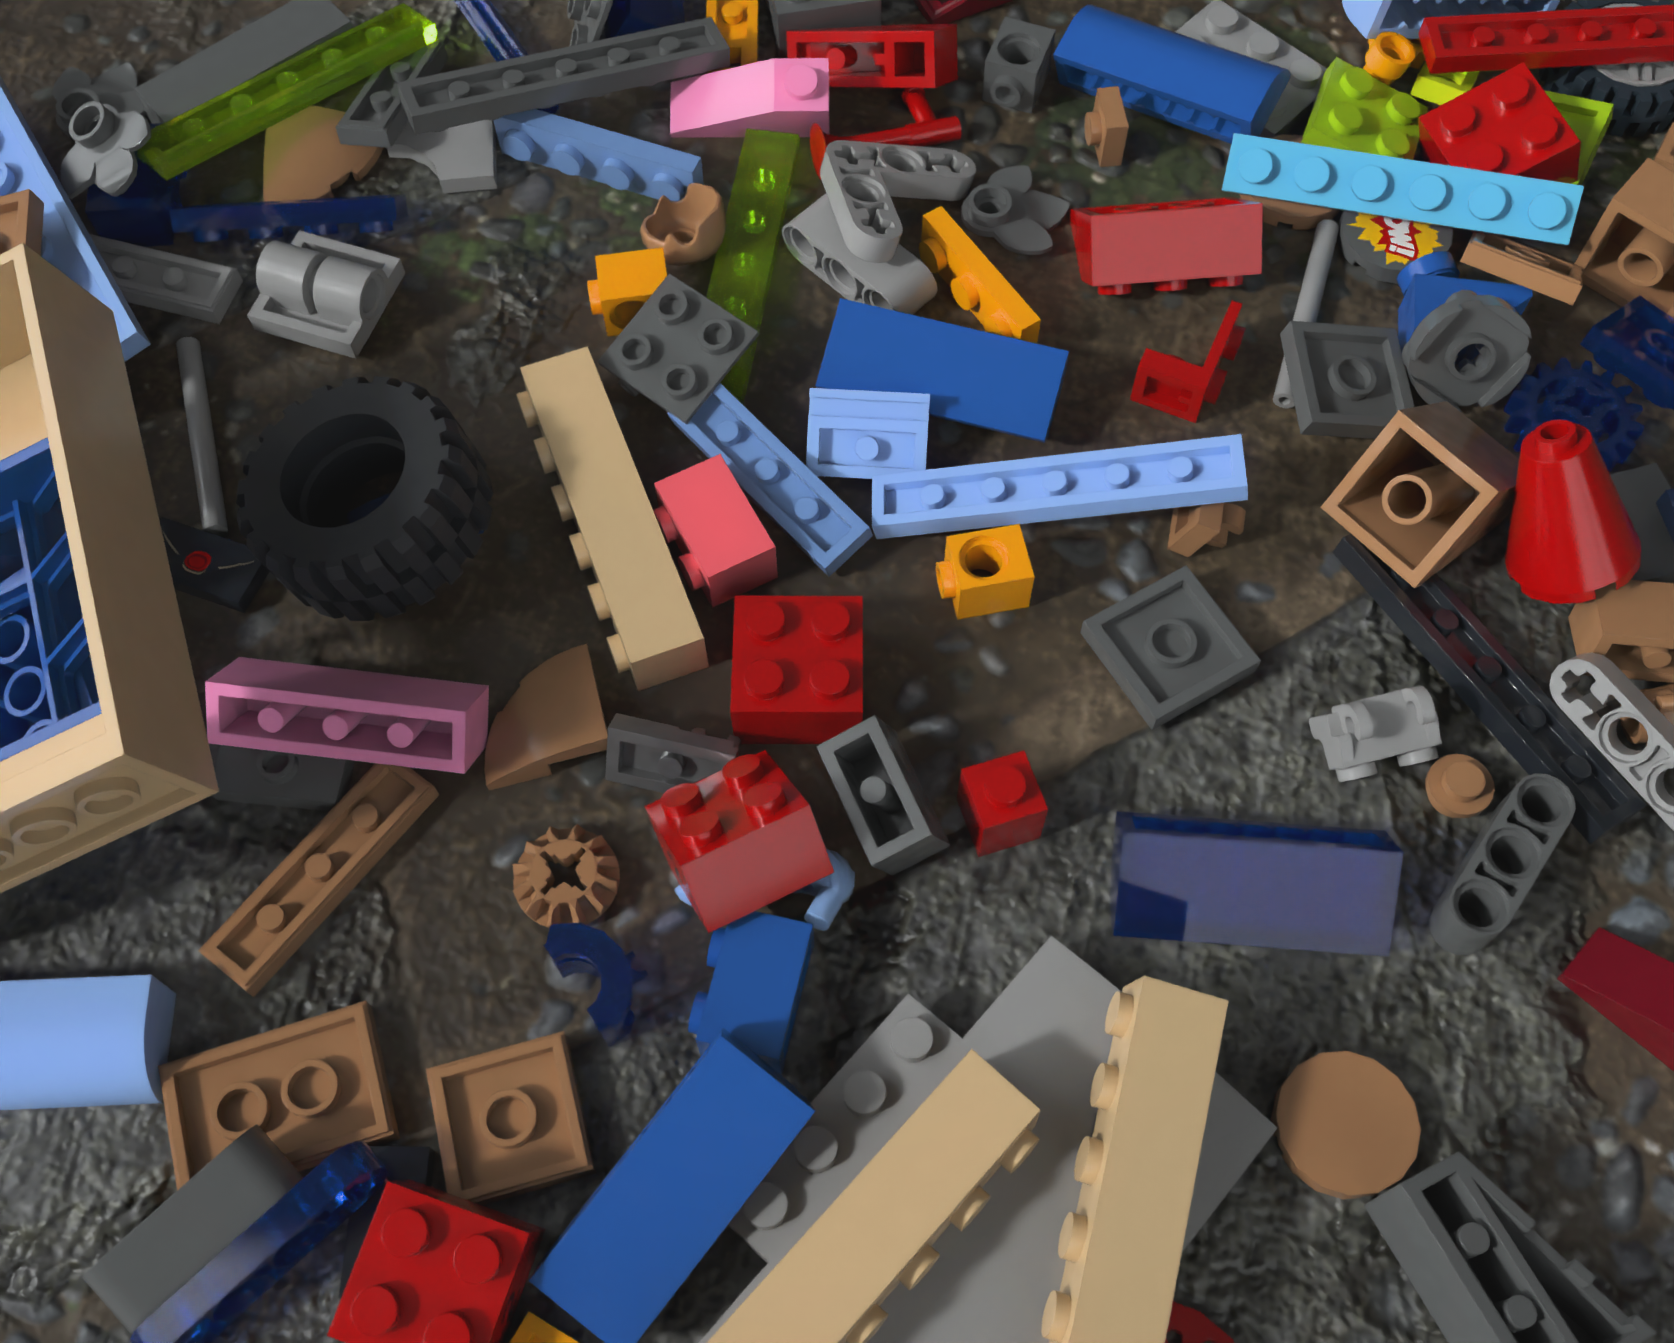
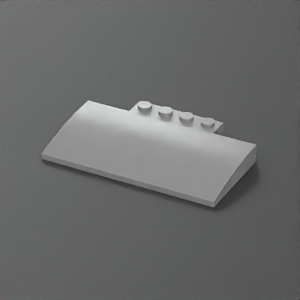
M1051 935L963 1038L908 993L810 1103L814 1107L815 1113L727 1225L767 1264L699 1343H707L971 1049L1041 1109L1036 1126L1031 1131L1040 1140L1028 1157L1012 1174L1001 1166L982 1187L991 1197L963 1231H960L951 1223L935 1241L932 1247L940 1254V1257L922 1280L910 1291L900 1282L883 1301L880 1307L888 1314V1317L867 1343H1049V1339L1043 1338L1041 1332L1043 1312L1051 1291H1060L1066 1260L1059 1258L1058 1255L1059 1237L1067 1214L1069 1212L1076 1213L1082 1183L1074 1178L1075 1161L1082 1140L1085 1136L1092 1137L1098 1108L1090 1105V1091L1098 1066L1102 1062H1108L1113 1036L1106 1034L1105 1020L1111 999L1115 992L1120 990ZM1216 1072L1182 1252L1277 1129L1271 1121Z

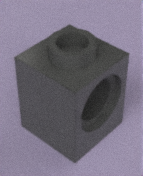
M1005 17L985 60L982 101L1032 113L1050 71L1055 29Z

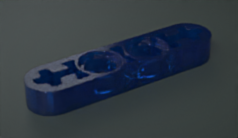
M355 1141L346 1144L325 1158L144 1320L133 1332L129 1343H210L382 1186L388 1172L365 1141Z

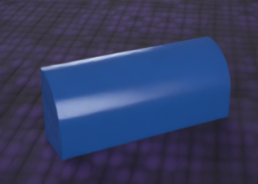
M1090 4L1084 6L1075 15L1053 54L1061 85L1095 97L1097 88L1119 86L1124 107L1232 144L1234 133L1260 136L1290 80V72L1286 68Z
M840 298L815 387L930 394L929 416L1046 443L1064 382L1069 351Z
M722 1028L543 1256L529 1282L604 1343H637L815 1113L814 1107L781 1074L726 1029Z

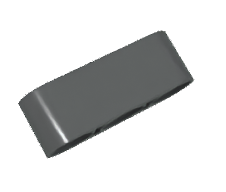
M1535 773L1526 776L1493 810L1431 911L1429 917L1430 932L1435 942L1444 950L1455 955L1469 956L1477 953L1511 922L1573 818L1576 809L1574 796L1568 786L1561 780L1548 774ZM1522 805L1536 811L1542 822L1532 819L1525 812ZM1491 855H1496L1509 864L1512 874L1500 870L1494 864ZM1458 906H1465L1474 911L1481 921V927L1469 924L1462 917Z
M256 1124L220 1152L108 1251L82 1278L129 1333L133 1334L304 1182L305 1178L262 1128Z

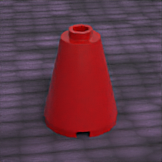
M1568 420L1547 421L1530 432L1521 443L1505 556L1507 574L1511 581L1514 579L1520 584L1523 594L1532 599L1553 604L1583 603L1596 599L1595 590L1615 582L1616 590L1629 583L1640 568L1642 550L1639 536L1591 432L1586 427Z

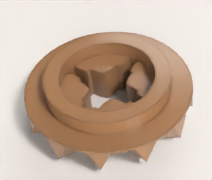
M578 824L573 828L565 829L549 826L546 834L535 841H526L524 852L518 863L512 864L514 874L513 893L518 904L530 919L547 928L568 930L593 922L609 908L619 888L620 869L613 850L602 835L597 836L592 832L586 831ZM552 861L554 864L559 863L564 867H568L575 861H581L575 870L585 890L581 891L576 885L571 887L565 882L559 884L556 888L552 887L550 889L555 878L548 862Z

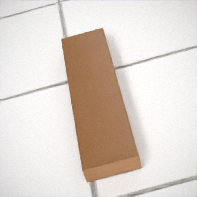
M375 763L198 951L254 997L439 796L435 786L410 767Z

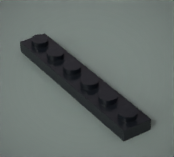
M1352 534L1341 539L1333 554L1527 774H1548L1558 778L1568 786L1574 796L1576 807L1571 823L1589 844H1592L1620 826L1646 806L1645 802L1437 573L1419 587L1414 588Z

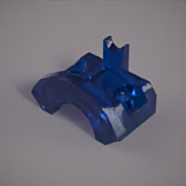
M582 923L550 925L547 943L543 946L562 978L573 973H589L601 980V990L598 997L587 1011L598 1032L608 1047H611L631 1031L635 1020V1015L630 1009L633 1002V985L648 976V972L646 969L643 971L634 970L631 967V962L635 957V953L631 951L624 955L622 948L604 931Z

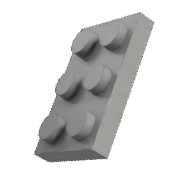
M1213 0L1175 31L1176 33L1289 70L1290 80L1259 137L1271 138L1282 134H1289L1311 114L1327 68L1223 1Z

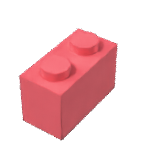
M721 454L654 483L659 507L653 511L666 544L675 540L683 554L677 559L687 584L692 591L702 588L712 608L735 598V595H741L778 578L776 547Z

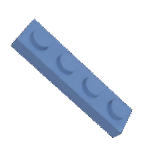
M537 109L509 114L493 120L501 153L519 161L533 162L557 169L567 175H577L607 184L617 190H628L658 200L662 195H665L672 201L682 200L685 198L687 187L690 183L704 184L701 157Z
M719 383L687 425L669 412L667 413L671 421L709 459L721 454L743 493L828 577L873 536L870 527L721 383Z

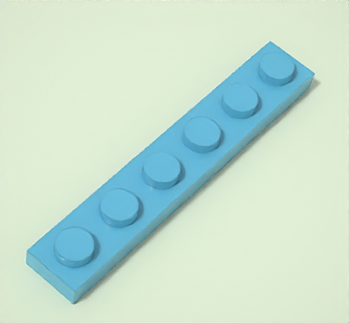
M1238 133L1233 134L1222 191L1564 246L1569 245L1584 186Z

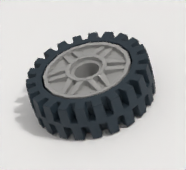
M1578 0L1577 3L1572 1L1565 10L1672 5L1674 0H1659V2L1652 0ZM1674 61L1540 68L1539 70L1540 80L1545 81L1543 86L1545 91L1614 104L1612 119L1609 123V135L1622 137L1625 130L1629 128L1632 137H1644L1648 129L1654 135L1663 132L1667 125L1671 126L1674 122Z

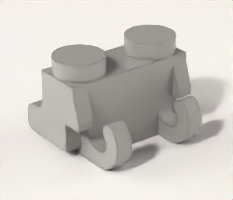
M1420 685L1332 706V713L1309 718L1311 733L1314 739L1321 741L1329 770H1336L1339 782L1377 774L1378 770L1375 761L1392 756L1397 757L1399 767L1439 758L1436 745L1442 744L1437 712H1435L1434 703L1428 690Z

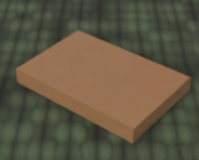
M367 1001L158 1066L177 1190L234 1140L256 1124L262 1128L299 1172L355 1154L358 1151V1146H379L400 1139L373 1009Z

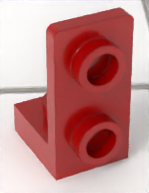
M1231 301L1203 367L1186 362L1178 356L1163 354L1146 348L1138 365L1130 400L1196 423L1204 402L1215 405L1228 373V371L1219 368L1223 358L1234 361L1240 348L1246 328L1236 324L1243 304Z

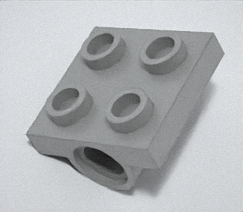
M299 230L291 244L274 240L264 247L256 268V283L260 295L247 316L254 330L357 359L405 275V271L400 258Z

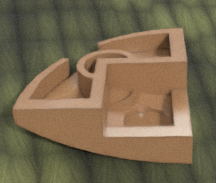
M270 103L265 134L263 166L264 209L267 216L296 213L333 200L334 195L331 189H335L347 181L351 171L355 181H360L375 165L384 147L341 144L335 127L346 112L313 105Z
M587 644L557 654L528 673L519 682L520 687L511 696L504 709L497 712L489 732L485 750L484 771L486 786L489 791L552 775L550 764L607 750L608 731Z

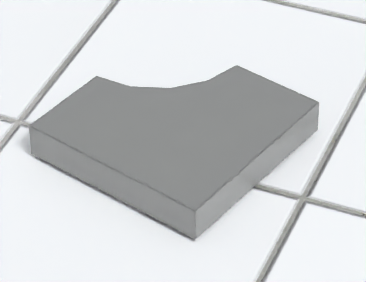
M482 120L450 127L440 132H427L418 135L414 134L412 126L408 121L393 146L387 148L389 157L408 158L428 166L438 176L443 194L497 189L496 129L493 120Z

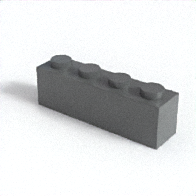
M292 0L134 89L153 127L183 161L188 164L266 119L270 103H293L364 62V58L351 20L330 0Z

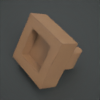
M1232 503L1173 508L1167 549L1190 557L1205 544L1223 548L1227 544L1228 531L1238 535L1243 532L1246 511Z

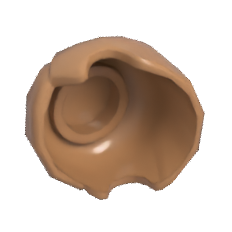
M690 183L687 187L685 198L679 201H672L665 195H662L654 213L643 220L640 233L644 245L648 249L663 247L665 263L668 265L685 266L707 260L718 251L725 235L726 216L722 196L714 187L700 183Z

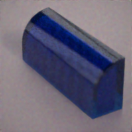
M1116 811L1110 885L1113 936L1389 957L1404 852L1385 830Z

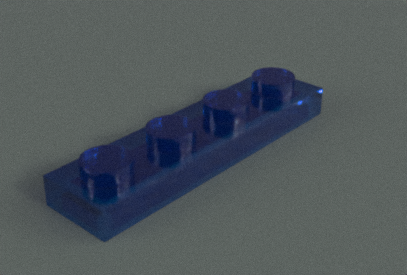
M406 194L189 205L169 209L173 233L193 232L194 242L229 239L228 230L248 229L250 239L284 236L283 227L304 226V232L314 235H330L339 233L338 224L359 223L360 233L385 232L394 230L393 221L408 217Z

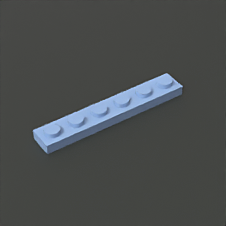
M1237 434L872 476V529L876 539L1248 500L1242 435Z

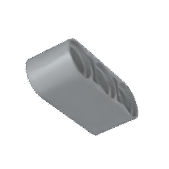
M827 194L820 197L782 229L784 242L792 255L847 300L913 315L936 296L937 283L931 271L920 259L900 244H898L892 260L884 263L868 262L851 253L845 244Z

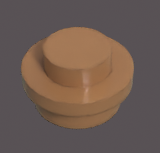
M1450 754L1441 757L1431 766L1425 778V788L1431 805L1439 813L1447 817H1474L1488 807L1494 796V781L1490 772L1478 760L1467 755Z

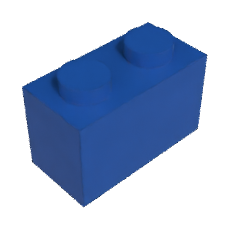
M754 911L727 924L726 927L713 931L707 954V966L715 968L709 992H697L688 1024V1032L697 1034L695 1040L700 1056L722 1028H724L782 1075L814 948L813 924Z

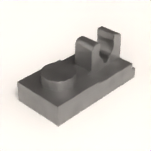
M616 713L608 727L605 780L665 793L676 785L695 783L721 771L730 760L739 757L741 739L738 736L730 735L726 740L705 735V729L694 728L690 732L681 730L677 726Z

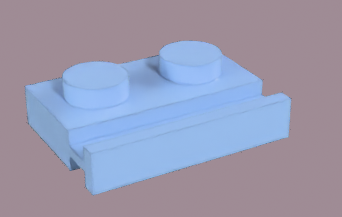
M810 388L806 466L816 476L872 479V476L926 470L930 394Z

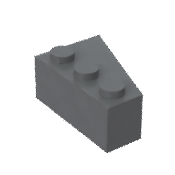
M1459 1151L1364 1205L1448 1343H1642L1657 1334L1637 1314L1628 1317L1592 1284L1596 1276L1577 1259L1568 1262L1532 1229L1536 1222Z

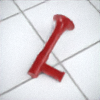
M905 88L901 97L904 104L908 106L916 123L854 136L828 135L822 131L819 124L813 123L810 130V149L815 171L821 180L820 169L826 147L831 142L849 140L925 147L959 141L962 133L959 118L951 116L937 119L925 97L923 88Z

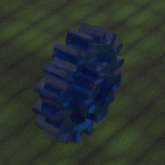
M1560 358L1553 370L1547 364L1541 362L1537 364L1531 375L1525 373L1504 407V412L1511 415L1504 429L1508 433L1520 434L1513 447L1516 452H1520L1523 439L1539 425L1547 421L1562 419L1580 424L1591 432L1610 473L1617 463L1623 464L1637 444L1635 442L1644 431V426L1636 422L1643 411V407L1639 404L1626 402L1633 389L1630 385L1618 388L1613 386L1611 381L1614 378L1615 372L1612 370H1608L1601 376L1592 373V361L1585 360L1580 369H1572L1567 358ZM1547 396L1543 403H1537V400ZM1603 434H1609L1608 439L1598 443Z

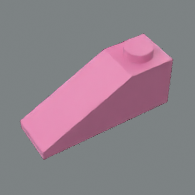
M773 58L670 82L671 138L810 137L813 123L819 124L822 131L829 135V58Z

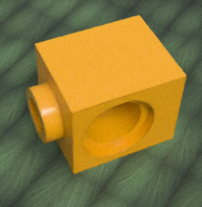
M663 247L595 256L598 279L587 281L592 315L603 314L608 337L617 336L623 331L667 277Z
M1020 524L946 537L944 561L936 562V577L942 599L952 598L957 620L1029 607L1035 576ZM983 569L994 575L979 577L972 574L971 571Z

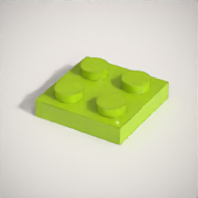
M1336 57L1324 73L1301 142L1310 145L1413 160L1420 138L1418 117L1426 114L1428 107L1417 102L1411 95L1399 92L1372 77L1366 70Z

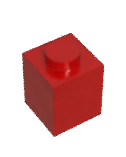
M1025 750L961 769L957 802L978 857L1040 839L1048 807Z

